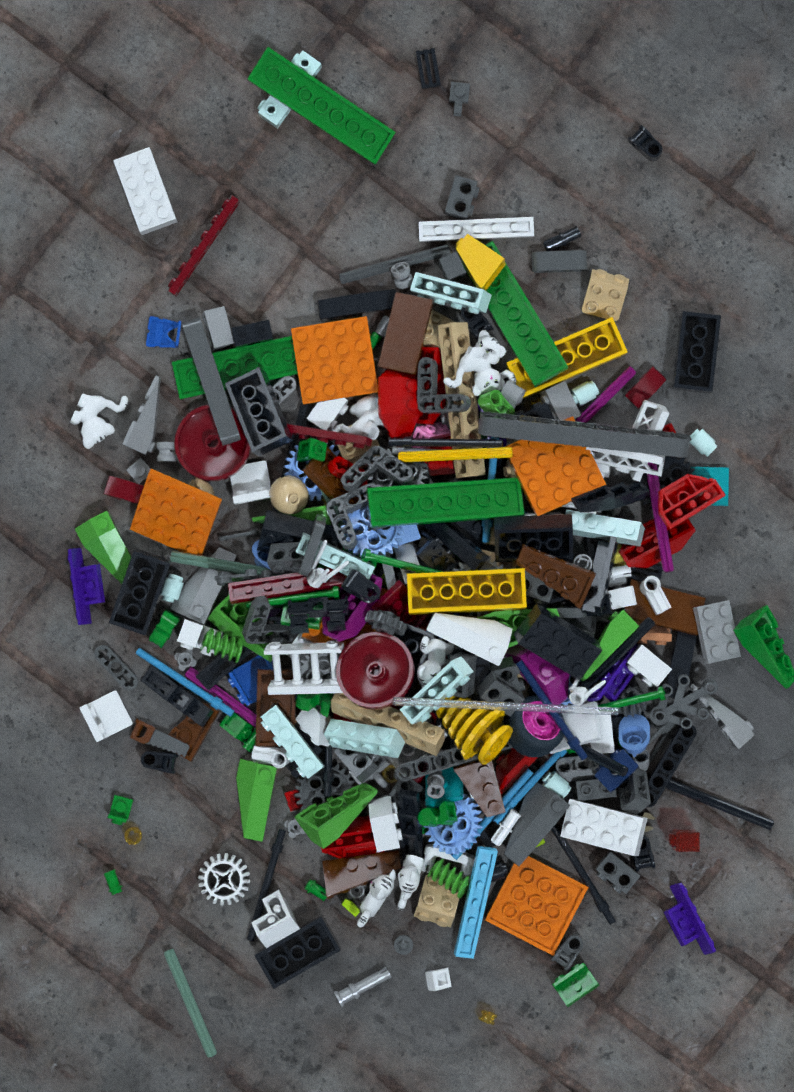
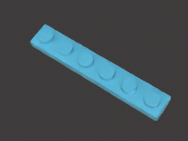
M477 847L454 949L455 957L474 959L498 853L496 848Z

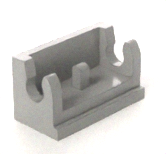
M222 306L204 311L202 317L211 350L234 344L225 307Z

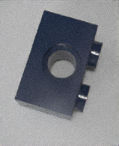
M617 749L610 755V758L628 767L626 776L613 775L609 769L601 765L595 769L597 772L595 777L610 793L639 768L638 764L624 749L621 751Z

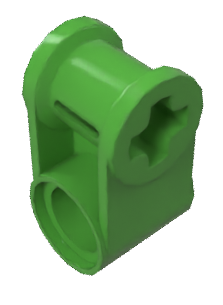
M499 390L484 393L478 398V404L484 412L515 414V409Z

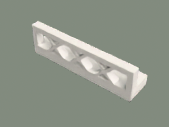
M644 400L632 428H638L646 423L647 430L662 431L669 412L663 405ZM647 406L656 409L654 415L648 418L644 414ZM632 459V465L634 466L642 463L640 460ZM615 467L617 471L630 474L633 480L640 482L643 475L642 472Z
M586 447V450H590L591 454L592 451L604 454L600 458L593 457L596 463L662 476L665 461L664 455ZM609 455L620 456L623 459L615 462ZM628 458L640 460L642 463L634 466ZM647 462L659 464V469H651Z

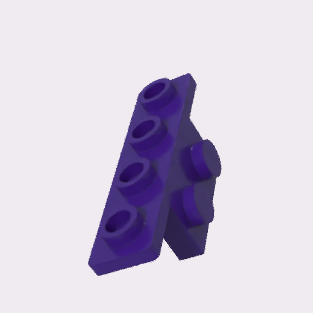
M68 549L76 619L78 620V625L91 624L89 605L105 602L100 564L84 566L82 549Z
M637 644L600 678L599 683L603 680L606 683L587 698L589 702L600 700L603 695L610 702L617 700L634 675L628 670L626 662L638 647Z
M681 882L672 884L670 889L677 904L664 911V914L680 946H685L696 939L704 955L716 952L714 942L709 937L704 922L699 918L696 906L691 902L686 887Z

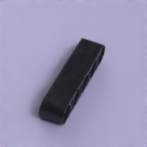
M681 725L678 727L649 776V793L652 794L653 800L647 807H652L657 803L695 739L697 730L693 725L691 726L692 734L689 737L683 736L682 730L684 728ZM676 743L682 745V751L678 754H675L672 750L673 745ZM665 760H671L672 768L670 770L663 769V762ZM657 776H660L663 780L662 785L659 787L653 785V779Z

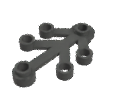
M247 569L245 574L230 575V572H219L218 576L214 578L217 581V585L225 586L235 581L272 577L273 573L271 570L261 571V575H257V569Z
M681 674L678 677L679 684L674 702L667 707L668 696L673 693V688L670 684L662 685L663 688L670 687L671 690L669 693H665L666 700H660L659 705L651 710V721L656 725H664L666 722L681 725L684 729L691 728L692 720L689 717L681 718L671 715L677 710L697 715L702 720L709 717L707 708H698L687 704L705 694H715L718 690L717 682L712 678L705 679L701 688L683 697L690 679L688 675ZM682 677L687 678V682L684 684L680 682ZM712 684L714 688L713 690H707V686ZM705 710L707 714L700 716V711ZM658 713H662L663 718L658 719L656 718V715ZM689 720L690 724L688 726H684L683 721Z

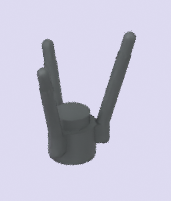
M653 722L649 723L650 727L655 725ZM666 722L664 725L655 726L657 731L651 736L649 744L660 733L664 734V736L649 757V762L653 760L667 737L673 732L674 723Z

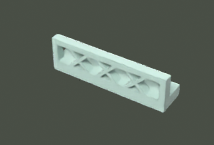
M303 532L296 553L304 556L311 535ZM320 540L314 560L319 552L320 547L323 544L322 540ZM326 544L318 563L331 569H336L344 562L349 561V564L339 571L340 573L348 576L350 571L354 569L363 574L367 579H370L375 568L374 564L362 562L361 558L333 545Z

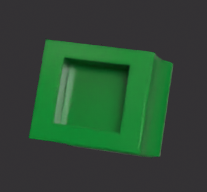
M165 610L160 618V623L156 625L149 641L162 649L167 640L170 639L173 628L180 623L182 618L169 610Z
M333 693L297 694L295 705L304 711H310L316 705H320V713L328 718Z
M444 801L439 806V809L425 808L421 810L418 815L419 823L427 827H436L437 825L452 826L453 823L458 821L455 802Z

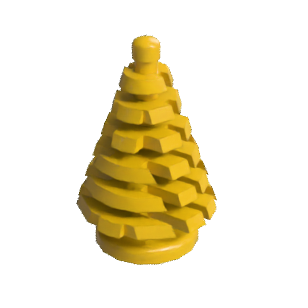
M452 696L449 699L446 697L443 700L444 705L436 710L439 718L444 717L442 724L446 729L449 728L448 734L451 739H455L454 743L457 749H462L460 752L465 760H468L470 757L472 758L479 752V762L482 765H486L501 752L513 733V728L509 725H503L499 728L504 719L505 711L500 709L493 710V707L489 705L482 706L481 702L471 701L468 697L459 698Z

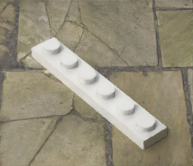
M533 217L419 222V242L459 240L464 238L466 234L475 239L534 237Z

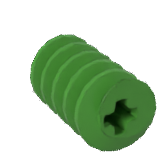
M211 628L203 638L200 651L204 647H207V653L214 649V656L220 651L221 658L228 654L229 661L236 657V663H238L243 650V640L239 639L236 642L234 636L228 640V634H224L221 637L220 631H217L214 635V630Z
M442 858L435 863L427 877L432 876L434 882L439 879L438 884L440 886L445 884V889H451L453 895L458 892L457 897L460 899L469 887L468 881L470 876L467 875L463 879V871L456 874L457 867L450 870L451 863H447L444 866V859Z

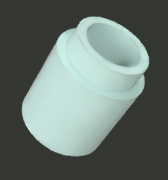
M592 380L571 389V395L578 406L586 404L599 394L598 388Z
M696 429L690 435L692 439L690 444L702 455L705 454L708 457L717 448L716 441L704 429L700 431Z
M168 574L160 593L163 596L162 600L173 603L174 600L178 601L184 584L182 582L183 577Z
M555 771L552 773L548 772L542 779L544 782L543 786L556 793L562 799L571 790L569 782Z

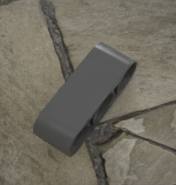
M585 250L531 253L533 273L587 271V251Z

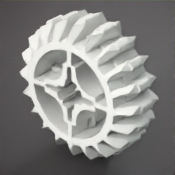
M220 853L217 854V860L211 856L210 861L212 864L205 861L204 865L207 869H200L205 875L198 876V879L204 880V882L199 883V887H206L201 891L202 894L208 891L210 894L206 899L209 900L211 896L215 897L213 900L214 904H216L218 899H221L220 905L222 906L224 905V900H227L228 905H231V898L238 902L237 894L240 897H244L245 894L241 890L248 891L249 888L244 883H250V879L244 878L250 875V872H243L247 865L245 864L240 867L239 864L242 862V859H239L236 863L234 861L236 855H232L230 860L228 859V853H225L224 859H222ZM229 864L231 868L223 872L214 866ZM236 870L240 876L239 887L232 881V874ZM210 871L217 879V883L213 888L209 884ZM229 872H231L228 876L229 878L227 879L229 880V883L224 882L220 886H218L221 880L219 876L221 875L224 877ZM222 887H227L234 891L227 895L217 893Z

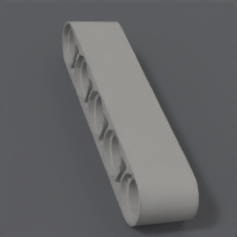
M646 749L642 753L637 754L636 757L627 753L638 764V769L646 771L649 768V752ZM603 753V755H605V756H607V757H609V758H610V755L612 754V753ZM579 756L561 758L556 762V772L567 782L594 779L597 773L595 769L599 764L588 758L581 761ZM638 759H644L645 761L639 762V761H637V760H638ZM581 766H586V767H588V768H586V769H581V768H579V767H581ZM566 768L568 771L563 772L561 769ZM610 770L611 774L618 775L617 773Z

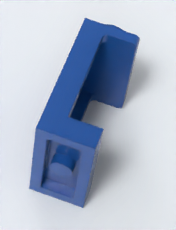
M258 655L228 673L230 677L227 679L232 688L236 687L239 691L237 697L242 705L246 703L249 706L257 701L258 669H273V661L269 662Z

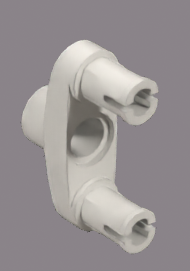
M427 844L425 846L424 865L421 871L425 872L427 865H429L427 873H429L434 866L436 857H441L461 863L460 872L463 871L462 878L464 879V875L470 876L468 882H470L475 860L473 855L465 852L455 860L451 854L439 852V848L433 847L434 844Z

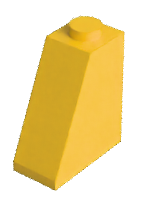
M466 234L464 238H460L456 244L459 258L477 288L486 291L506 265L505 258L469 234Z

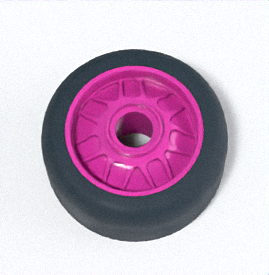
M538 696L526 697L511 716L506 715L504 725H509L513 728L512 736L508 742L517 752L524 756H545L556 748L564 738V734ZM556 707L555 709L557 710V712L559 713V715H560V716L562 717V719L564 720V717H563L561 711L559 710L558 707Z

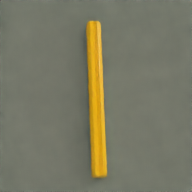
M511 447L409 451L399 452L398 459L402 462L511 458L513 450Z

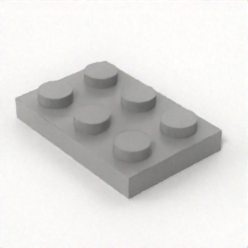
M730 601L694 607L693 610L704 663L710 664L741 657L738 639L733 631L735 625Z

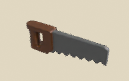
M139 719L135 720L137 723L130 738L142 744H152L154 747H162L163 750L167 749L168 752L172 751L174 754L186 756L190 748L188 744L157 730V728ZM143 726L147 727L145 735L139 738L138 736Z

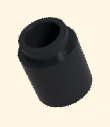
M501 860L495 862L491 882L505 879V874H508L505 862L501 863Z

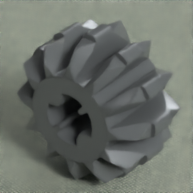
M629 685L627 689L624 688L617 700L642 695L645 692L643 689H639L638 686L631 688ZM648 701L617 708L619 714H624L625 717L628 715L634 717L635 714L641 715L642 711H646Z

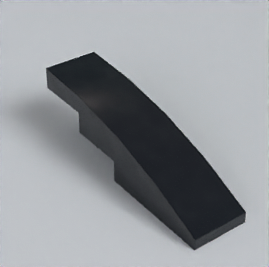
M396 290L374 291L317 300L319 318L322 320L391 310Z
M641 480L628 486L621 482L610 488L604 485L571 498V502L580 513L597 512L618 508L650 497V491Z
M677 631L671 655L670 668L672 670L667 675L666 683L672 686L673 693L668 697L675 698L679 684L678 677L681 674L689 676L696 635ZM682 677L680 679V682L683 684L686 683L687 678ZM665 687V693H669L670 687Z
M243 645L238 663H236V657L229 661L228 654L224 658H221L220 654L195 677L209 691L253 651Z
M152 665L140 680L201 727L205 725L214 712Z
M400 789L398 797L401 809L398 816L403 840H399L403 861L406 859V855L422 858L423 834L422 825L418 821V815L421 811L419 791Z

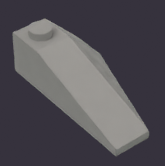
M155 376L145 396L146 402L138 410V420L132 422L122 443L126 447L146 456L148 453L153 452L156 445L153 441L156 432L161 383L159 376Z
M219 547L211 557L235 561L237 555ZM201 567L182 587L178 601L174 600L171 610L206 625L223 587L217 585L214 577L218 576L219 572L225 571Z
M694 684L689 685V688L692 690V692L699 689ZM708 694L698 698L703 707L708 709L709 715L734 748L740 749L754 736L752 732L754 727L748 720L744 721Z

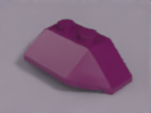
M371 574L369 580L376 584L381 592L382 578ZM341 587L339 589L340 599H345V596H347L349 600V614H345L346 630L328 631L327 621H330V617H322L323 634L338 642L357 636L366 623L364 619L367 611H374L371 607L379 600L380 596L372 603H364ZM372 590L368 591L369 597L372 596Z
M519 644L507 649L504 657L512 656L514 663L523 660L555 708L567 700L570 674Z

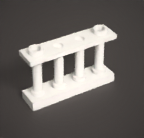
M330 640L326 643L281 644L280 642H271L267 644L264 655H272L274 680H271L268 686V695L343 693L338 685L336 667L338 662L337 653H341L344 642ZM318 653H329L332 678L322 679L320 677ZM280 654H291L292 680H284L282 678ZM299 654H310L312 679L303 680L301 678Z

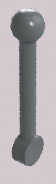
M252 529L249 532L222 535L218 539L223 541L248 535L256 536L258 531L257 529Z

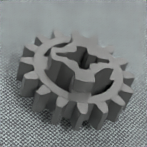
M380 609L378 612L375 610L367 611L364 619L365 622L372 625V629L392 636L394 634L404 635L407 624L400 621V617L392 612Z

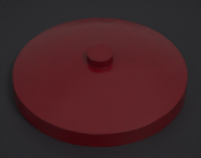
M209 405L194 409L179 424L175 435V451L179 462L191 475L205 481H221L238 473L247 462L251 448L238 415L234 410H232L241 440L224 446L219 437Z
M369 632L353 639L341 652L336 667L338 685L343 694L355 705L373 710L387 708L400 701L410 689L415 672L414 661L406 645L397 637L384 632Z

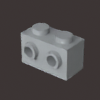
M565 381L540 392L541 403L547 402L554 419L565 420L572 416L575 419L581 416Z

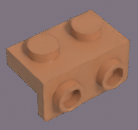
M654 625L637 643L647 644V640H653L656 645H666L667 642L672 641V634H670V629Z

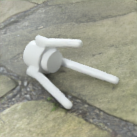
M327 540L323 541L311 566L310 574L307 577L308 584L313 588H319L322 583H326L329 578L349 564V561H346L329 574H327L329 569H316Z
M575 678L573 685L569 688L572 692L569 695V699L572 704L579 707L606 681H601L588 691L585 687H577L579 680Z

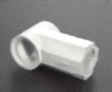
M648 576L641 582L640 591L646 596L655 615H659L670 609L671 605L660 587V580L655 576ZM651 582L654 585V590H649L646 583Z
M255 745L253 748V762L270 764L276 768H282L290 762L284 754L287 752L284 747L276 748ZM279 754L283 755L284 761L280 759Z

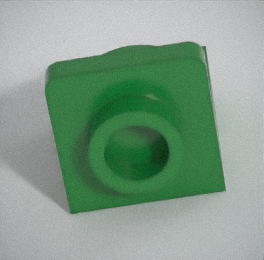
M313 438L299 442L296 460L300 462H306L311 459L321 462L325 461L327 443Z
M233 713L231 717L226 715L219 725L234 738L242 742L251 735L254 728L236 713Z
M114 795L110 814H108V818L112 819L111 823L122 825L123 822H128L134 799Z

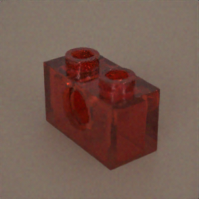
M672 829V834H669V846L676 852H700V832L691 829Z

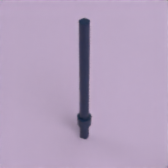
M523 660L517 662V667L568 740L567 744L571 749L575 750L581 761L586 759L588 755L581 747L578 737L572 734Z

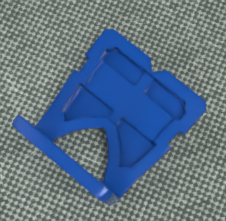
M150 316L148 330L150 332L147 333L146 346L178 348L181 321L162 320L159 317ZM178 328L176 342H174L167 333L172 329Z

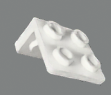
M266 461L245 464L238 473L230 477L235 505L270 499L269 491L271 484Z
M116 690L80 707L96 742L133 724Z

